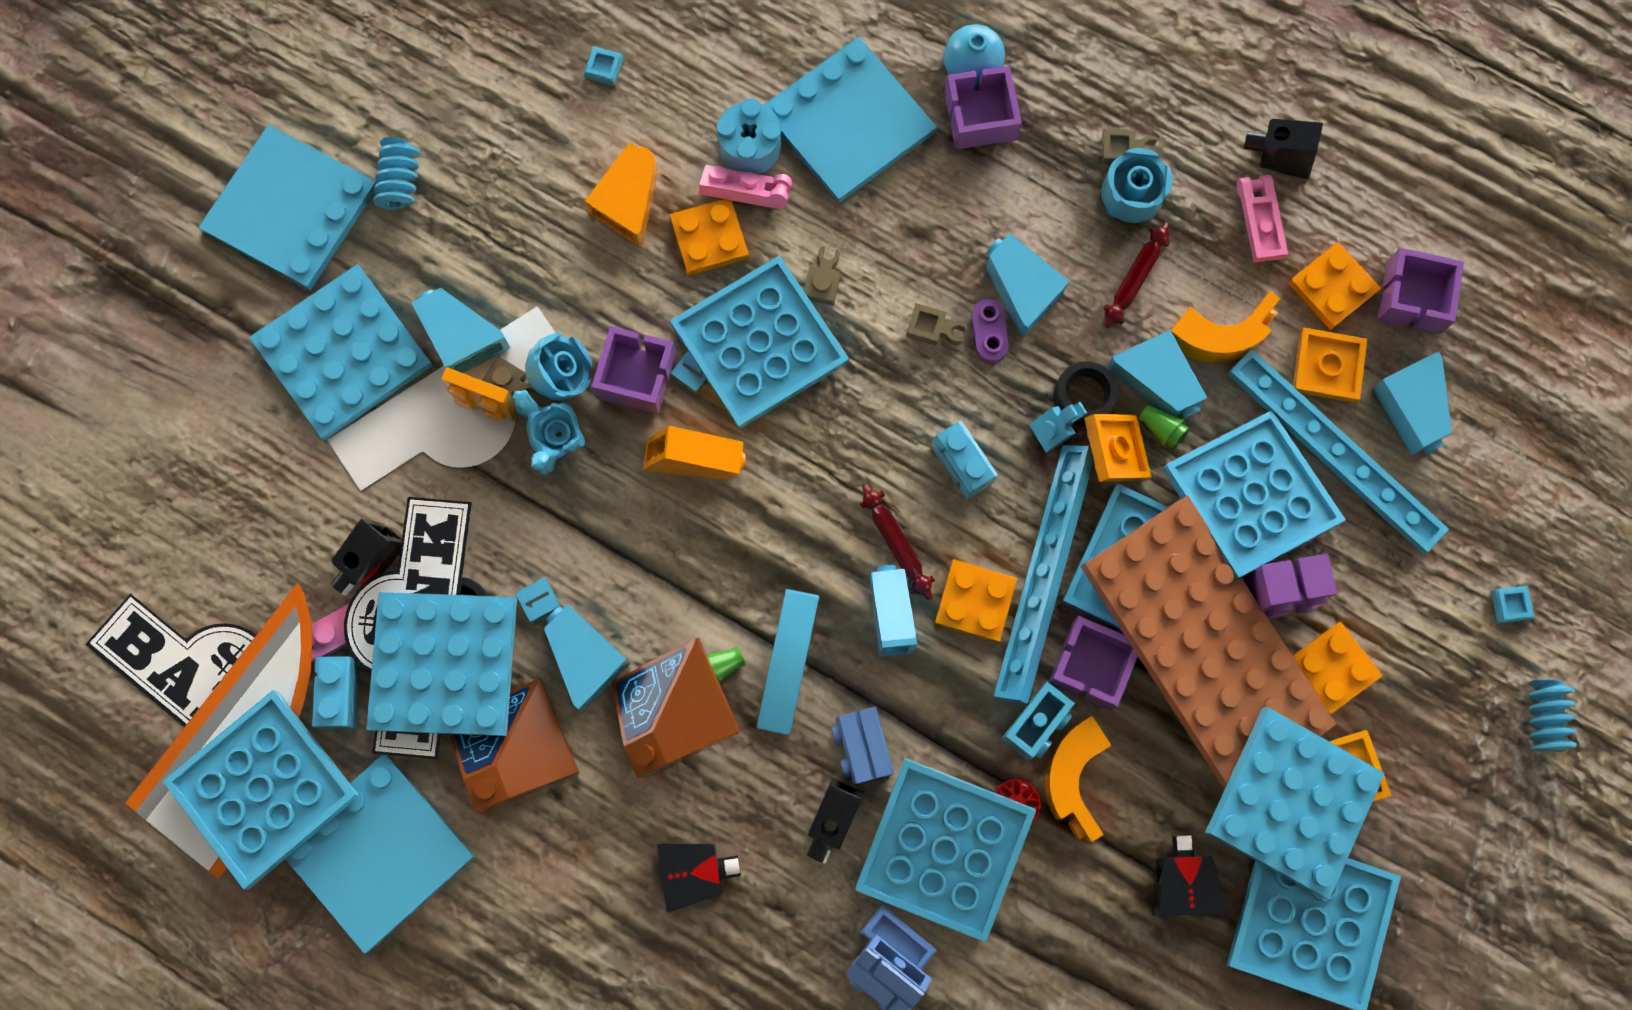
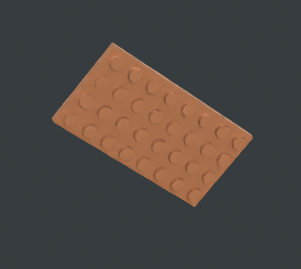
M1187 495L1080 567L1225 790L1263 707L1271 708L1318 736H1322L1334 727L1336 722L1265 613L1261 611L1260 605L1243 579L1235 580L1233 569L1225 562L1209 532V527Z

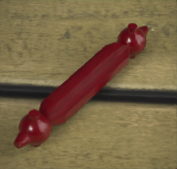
M1165 222L1157 228L1152 226L1149 229L1151 241L1144 244L1114 295L1113 305L1109 306L1106 304L1103 307L1106 319L1105 328L1109 329L1114 324H1123L1125 322L1123 310L1131 305L1158 259L1160 246L1164 245L1167 247L1170 245L1168 241V223Z
M865 484L862 486L863 502L859 503L861 508L872 510V520L900 568L905 569L906 576L913 580L912 587L909 588L911 594L917 593L924 596L928 601L931 600L932 583L935 582L933 576L927 577L923 575L922 564L890 509L881 504L882 497L885 496L882 490L880 492L872 490Z

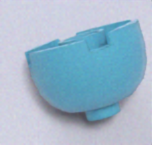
M979 24L964 26L955 31L947 41L942 60L943 67H945L947 75L976 71L977 77L974 90H978L982 70L1004 66V44L998 34L987 26Z
M556 332L540 339L529 350L525 363V373L530 386L536 393L550 400L562 401L577 396L590 385L591 379L588 380L589 370L592 369V361L586 348L579 340L574 337L567 338L561 336L563 333Z

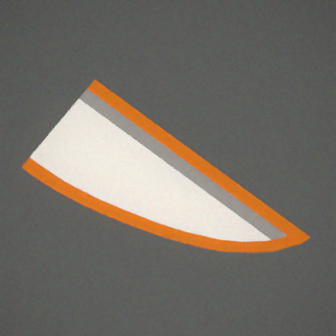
M298 583L125 803L218 879L221 878L227 867L162 781L272 690L280 693L300 719L311 675L312 620L305 594Z

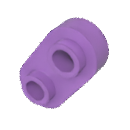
M983 299L975 305L971 316L975 352L977 357L984 363L996 364L1004 359L1009 347L1005 311L998 301ZM990 310L994 313V317L987 318L983 312ZM995 341L998 347L992 349L988 347L987 342Z

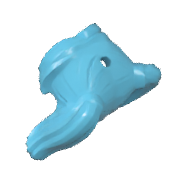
M527 390L514 392L512 396L517 413L524 416L527 420V436L530 446L536 452L531 458V467L536 469L541 475H547L553 471L556 459L569 452H576L578 448L585 445L584 436L579 429L578 418L574 409L567 403H552L551 406L539 407ZM561 432L562 436L556 437V434Z

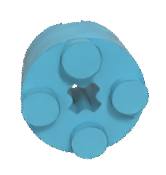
M752 98L732 105L722 114L717 123V137L720 157L726 167L732 170L753 172L759 175L769 171L777 163L781 151V125L776 114L769 107Z
M1133 148L1125 151L1111 163L1101 189L1102 201L1109 216L1128 223H1140L1153 219L1159 212L1172 187V172L1168 164L1166 166L1159 159L1160 156L1156 152L1144 148Z

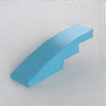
M786 589L757 728L787 735L791 733L819 601L818 595Z

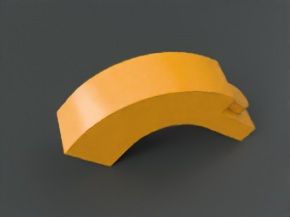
M1270 291L1246 320L1230 326L1212 323L1189 307L1171 329V332L1183 354L1189 358L1210 363L1236 360L1245 356L1251 349L1257 348L1272 331L1267 325L1278 313L1273 308L1281 298Z
M1093 716L1073 727L1058 741L1049 757L1045 772V793L1052 815L1055 820H1060L1069 815L1071 821L1068 822L1071 831L1078 840L1083 838L1086 843H1091L1104 834L1081 799L1079 777L1083 767L1092 757L1111 746Z

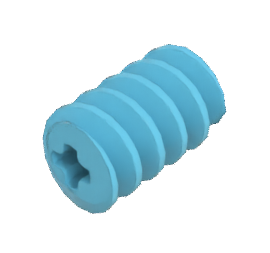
M385 137L380 141L382 148L379 150L378 155L380 158L377 164L379 172H377L375 178L377 184L374 188L376 196L373 198V203L382 209L400 210L405 206L414 205L415 203L414 197L407 194L416 192V186L409 182L417 181L418 175L410 170H417L419 168L418 161L414 159L419 158L421 152L403 139Z
M1558 680L1529 681V686L1539 689L1529 693V699L1538 702V704L1529 706V712L1540 716L1529 720V726L1539 729V731L1530 734V740L1540 743L1530 747V750L1538 752H1564L1567 749L1577 747V743L1566 740V736L1576 733V729L1565 726V722L1576 719L1575 715L1565 712L1566 708L1575 706L1574 701L1565 699V695L1575 692V688L1564 685V682Z

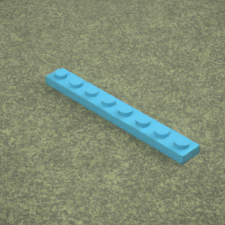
M1253 349L1228 372L1227 375L1267 412L1272 410L1282 426L1422 555L1429 552L1449 530Z
M1062 446L995 689L994 697L1023 704H1028L1094 462L1090 446Z

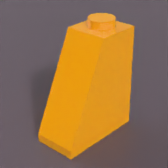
M629 142L585 200L589 215L639 247L644 243L658 175L655 155L646 147L640 146L638 148Z
M667 426L646 439L643 470L728 480L739 475L744 468V442Z

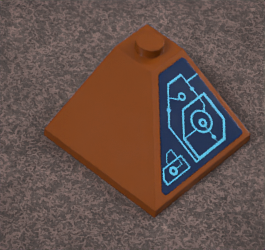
M695 638L611 682L623 745L637 778L655 775L741 732L700 638Z
M541 678L510 691L507 736L450 734L462 778L476 813L485 814L579 773Z

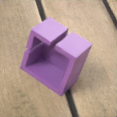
M1010 66L982 70L978 91H973L977 77L976 71L947 75L944 96L948 115L951 118L950 125L955 150L1016 141L1018 139L1022 121Z
M1399 248L1386 262L1382 287L1386 290L1381 294L1377 321L1404 327L1413 322V329L1442 334L1456 321L1464 261Z
M610 326L591 386L595 397L604 401L659 414L667 388L665 380L669 381L676 358L674 342L645 335L643 341L646 351L641 350L642 343L639 333Z
M1328 554L1299 558L1296 560L1298 567L1293 568L1292 560L1264 564L1243 577L1260 605L1261 611L1265 613L1268 619L1285 616L1286 612L1295 609L1297 614L1317 610V607L1327 605V599L1338 594Z
M1078 616L1071 624L1061 649L1064 652L1058 656L1048 683L1074 696L1084 692L1083 700L1111 711L1118 707L1138 655L1125 635Z

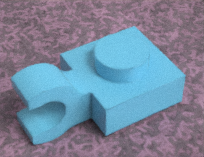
M1081 402L1074 406L1071 404L1062 411L1059 406L1049 409L1029 424L1045 452H1049L1076 434L1071 424L1085 416L1087 412Z

